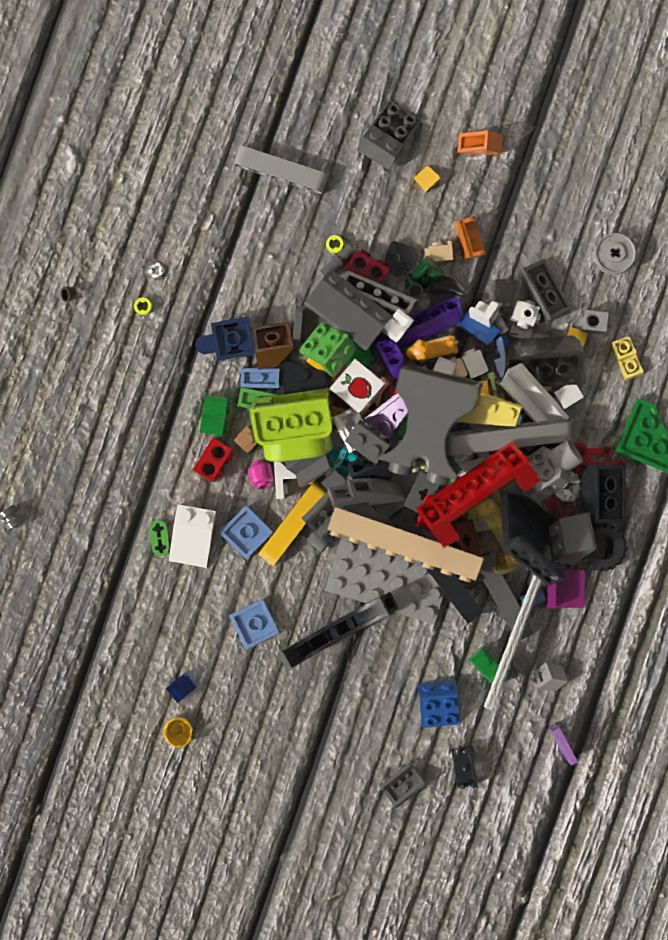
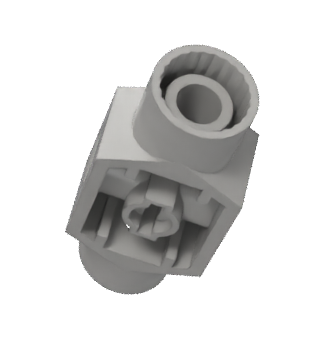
M569 440L564 441L552 450L542 446L526 457L540 479V482L527 490L526 493L539 503L569 483V471L583 462L579 452ZM514 478L498 489L500 496L501 492L518 485Z

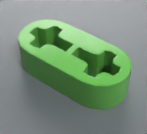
M156 520L150 525L152 550L157 556H165L170 551L168 528L164 521ZM157 523L164 527V530H161V537H158L157 531L153 530ZM159 539H162V544L166 545L163 553H160V550H156V546H159Z

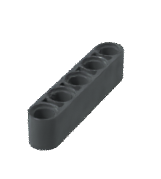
M489 551L481 556L483 561L479 574L512 633L521 608ZM528 621L525 624L526 626H523L525 628L522 630L523 633L521 634L523 635H520L522 637H519L521 638L519 641L534 633Z

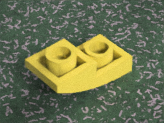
M629 336L611 343L625 381L644 373Z

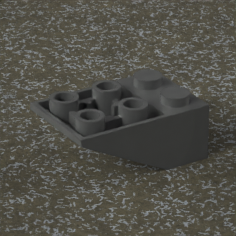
M389 100L362 137L357 150L389 170L415 132L421 119Z

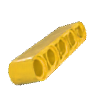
M315 480L258 555L274 566L306 524L301 518L328 490Z

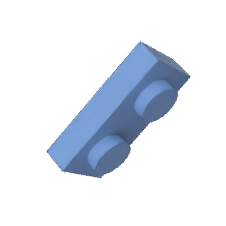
M241 368L240 387L279 388V369L258 370V368Z

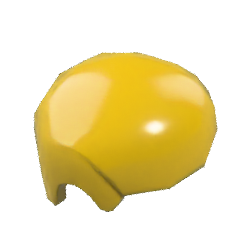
M173 717L165 724L163 734L168 744L179 748L185 747L191 742L193 729L187 719Z

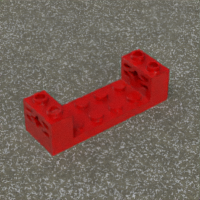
M511 441L416 507V510L442 547L445 548L460 538L450 524L455 518H458L465 511L475 506L513 478L524 492L539 483L540 479L526 457Z

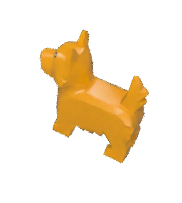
M446 336L426 342L419 339L412 347L407 349L406 356L410 360H418L425 363L426 361L439 358V356L456 355L458 353V341L455 339V336Z

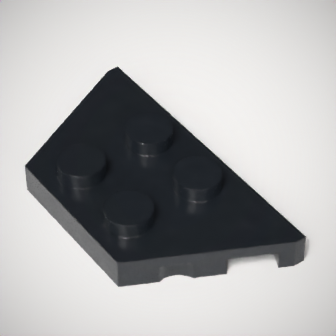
M284 360L279 364L284 394L330 388L340 377H332L326 372ZM330 390L329 397L331 402L337 395Z

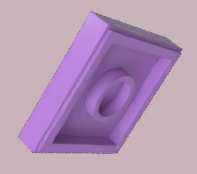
M555 723L550 725L549 729L566 761L570 765L578 763L560 727Z

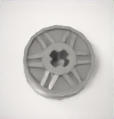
M608 234L595 247V264L605 274H622L631 267L635 260V246L630 238L623 234ZM617 251L619 254L613 258L611 256L612 252Z

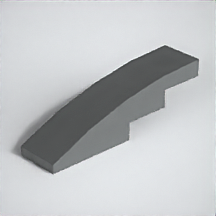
M334 469L321 484L328 490L329 487L347 485L348 481ZM368 502L344 506L351 513L392 526L374 506H369Z

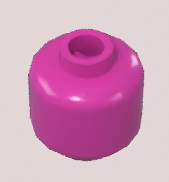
M263 460L254 461L253 465L248 469L251 485L259 490L271 487L275 480L272 465Z

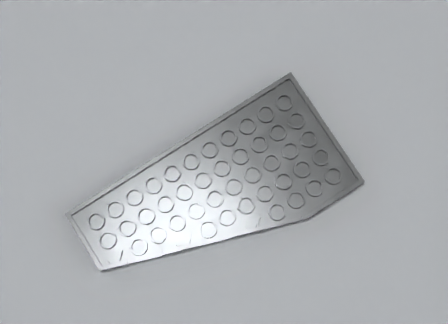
M398 379L392 380V386L395 389L397 388ZM389 392L386 393L383 404L391 399ZM397 429L389 439L391 444L387 450L398 446L402 441V437L398 438ZM419 467L411 475L392 472L393 478L388 480L401 483L407 498L419 472L422 471L426 474L428 472ZM424 489V491H419L418 494L421 495L420 499L423 500V498L426 497V489ZM405 501L374 505V507L392 525L391 527H394L388 517L402 508ZM405 507L417 523L419 513ZM420 528L429 540L439 543L431 530L427 531L425 528ZM342 535L325 591L364 603L391 592L399 607L395 611L396 613L435 625L444 592L420 561L416 560L414 564L404 560L405 556L397 554V557L385 554L386 549L379 547L377 551L368 548V543L361 541L359 545L349 541L350 537Z

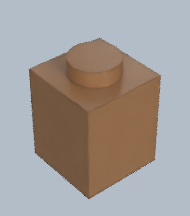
M247 426L234 439L248 454L258 444L255 441L254 432Z

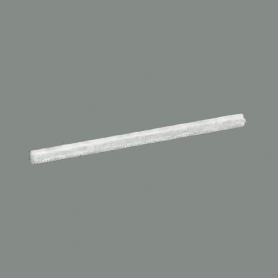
M533 575V580L530 582L527 595H525L521 611L515 622L516 624H514L512 635H510L506 651H504L505 653L484 705L485 708L493 711V707H496L494 706L497 703L496 700H498L496 698L500 696L498 693H500L499 691L503 687L502 684L504 683L502 682L506 680L504 679L506 678L505 675H507L506 673L510 669L508 666L512 664L510 662H512L511 659L513 660L512 657L515 655L513 653L517 651L515 648H517L516 646L520 642L519 639L521 638L519 637L523 635L521 634L523 633V628H525L523 626L527 624L526 619H529L527 617L531 613L529 610H532L530 608L534 606L532 605L534 604V599H536L534 597H537L535 595H538L537 590H539L538 588L542 584L541 580Z

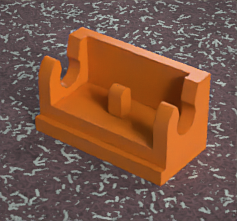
M470 217L456 221L455 227L465 261L486 255L476 219Z

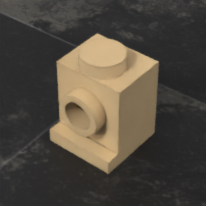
M447 241V245H443V242L432 243V246L424 248L425 257L429 256L436 263H449L453 261L452 241Z

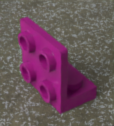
M560 569L564 572L565 579L550 586L546 585L545 607L548 609L584 608L585 571Z

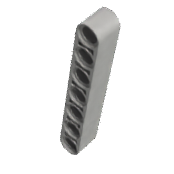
M555 419L522 423L516 426H497L448 432L445 441L446 455H461L500 450L511 441L516 447L572 440V422L570 419Z

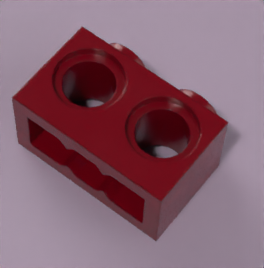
M356 250L345 269V273L350 271L382 285L390 270L387 267L388 264L380 259L375 261L370 258L371 254L364 250L360 252ZM356 260H363L365 267L362 269L356 268L354 265ZM379 269L382 272V276L374 278L371 275L372 270Z

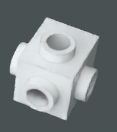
M518 300L510 320L517 322V326L521 328H532L534 324L539 323L541 313H539L540 307L536 306L537 303L525 300V302ZM524 312H527L529 317H526Z

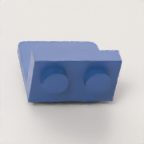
M456 680L418 684L422 727L448 726L460 723Z

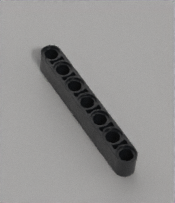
M404 506L388 517L395 528L428 539L420 527L415 526L416 522ZM435 566L433 570L426 568L467 624L483 614L481 608L454 573L452 576L441 573V568Z

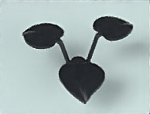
M397 241L391 242L386 253L387 267L390 268L389 271L393 275L398 276L403 272L405 273L410 283L407 288L409 297L417 299L423 293L433 292L431 300L435 305L451 298L460 300L465 297V292L461 285L447 276H440L432 284L433 289H423L419 283H413L407 270H411L416 266L417 255L415 251L408 245Z

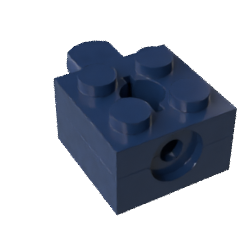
M249 316L211 323L212 334L200 336L196 340L195 346L199 353L203 355L216 353L218 363L256 356Z

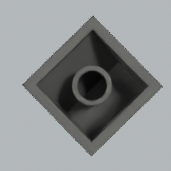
M590 513L560 518L548 527L555 562L574 564L597 549Z

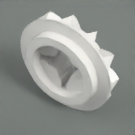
M569 471V483L573 485L570 487V490L563 489L567 486L565 485L555 492L560 500L569 502L579 497L581 480L578 479V474Z

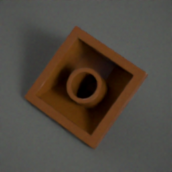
M289 321L251 328L258 370L277 367L294 349Z

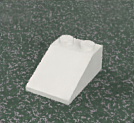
M177 505L169 561L207 568L217 511Z

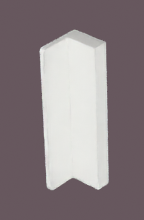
M522 363L507 369L501 386L518 404L523 405V410L534 422L569 418L566 412Z

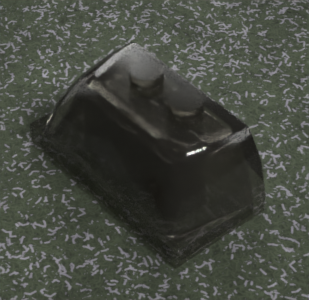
M575 336L518 339L510 344L505 352L506 370L522 363L542 387L586 384L583 346Z

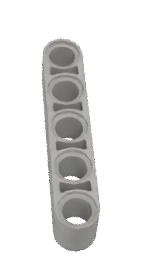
M239 146L234 165L239 168L320 194L323 193L328 174L245 146Z

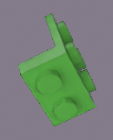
M322 322L299 351L302 355L321 364L330 376L335 377L353 355L357 346L347 334Z

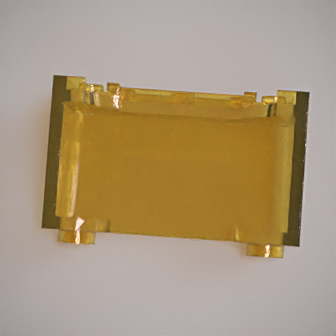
M492 493L465 511L463 515L464 517L474 516L477 521L485 517L502 547L501 502ZM501 551L496 554L498 563L493 569L496 575L499 576L513 572L522 565L505 551Z

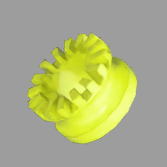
M337 235L330 236L326 242L328 251L331 253L340 252L343 248V240ZM337 239L340 242V247L332 249L329 243L331 240L335 241Z
M139 298L134 304L135 311L140 315H148L152 310V303L147 298ZM140 302L148 303L146 311L138 309Z

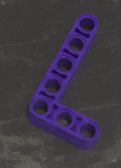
M448 299L415 314L413 317L414 321L397 343L382 331L374 340L393 378L399 379L401 368L406 366L400 349L414 344L419 339H425L460 323L464 319L465 315L459 299Z

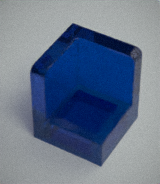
M184 673L165 689L178 704L196 688V685Z

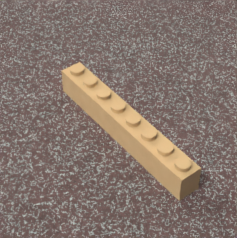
M336 507L328 530H331L330 535L339 538L342 535L350 537L349 541L359 545L363 541L368 543V548L377 551L379 547L386 549L385 554L397 557V554L405 556L404 560L414 564L418 560L423 562V567L432 570L434 566L441 568V573L452 576L453 573L460 575L459 579L469 583L471 579L476 581L483 561L481 557L449 546L443 548L438 542Z

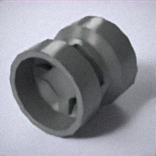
M15 505L0 512V519L5 520V527L8 531L24 522L23 518L16 514L17 508Z

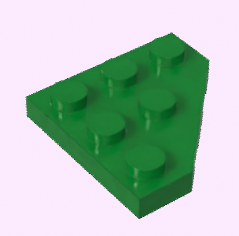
M637 398L615 452L668 474V435L664 425L660 420L656 406Z

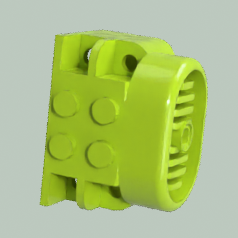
M330 388L256 398L253 400L250 407L254 438L259 445L263 446L266 460L284 462L324 455L333 449L331 436L333 416L329 397Z

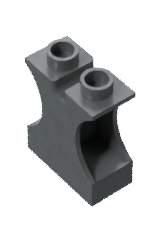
M410 364L402 367L396 392L406 406L408 427L401 443L382 454L380 460L390 462L389 470L394 473L411 475L413 467L419 461V457L423 458L426 462L424 471L428 472L426 480L440 485H449L450 478L457 479L463 469L456 462L453 455H446V436L448 432H452L460 416L473 411L478 406L483 383Z

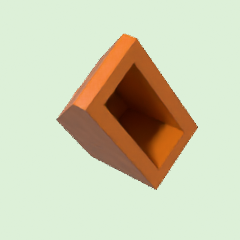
M492 131L460 133L458 153L475 155L502 154L503 135Z

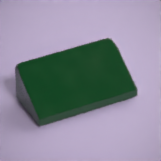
M426 256L409 275L413 283H419L423 289H428L442 275L444 270L432 258ZM406 278L404 281L405 289H407L410 285L408 279Z

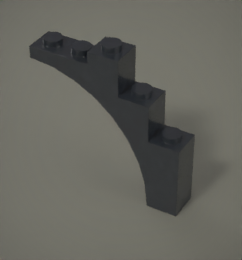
M388 592L302 637L278 653V656L286 671L347 636L389 616L398 610L399 607L391 592Z

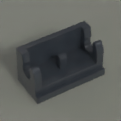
M469 746L451 749L457 787H460V789H465L466 787L477 788L472 748Z

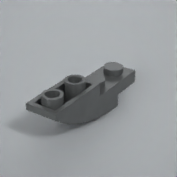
M388 479L348 480L347 485L328 488V494L333 507L368 502L369 506L406 501L401 483Z

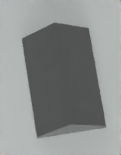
M544 259L518 272L531 299L537 303V307H540L539 313H541L545 323L571 309Z

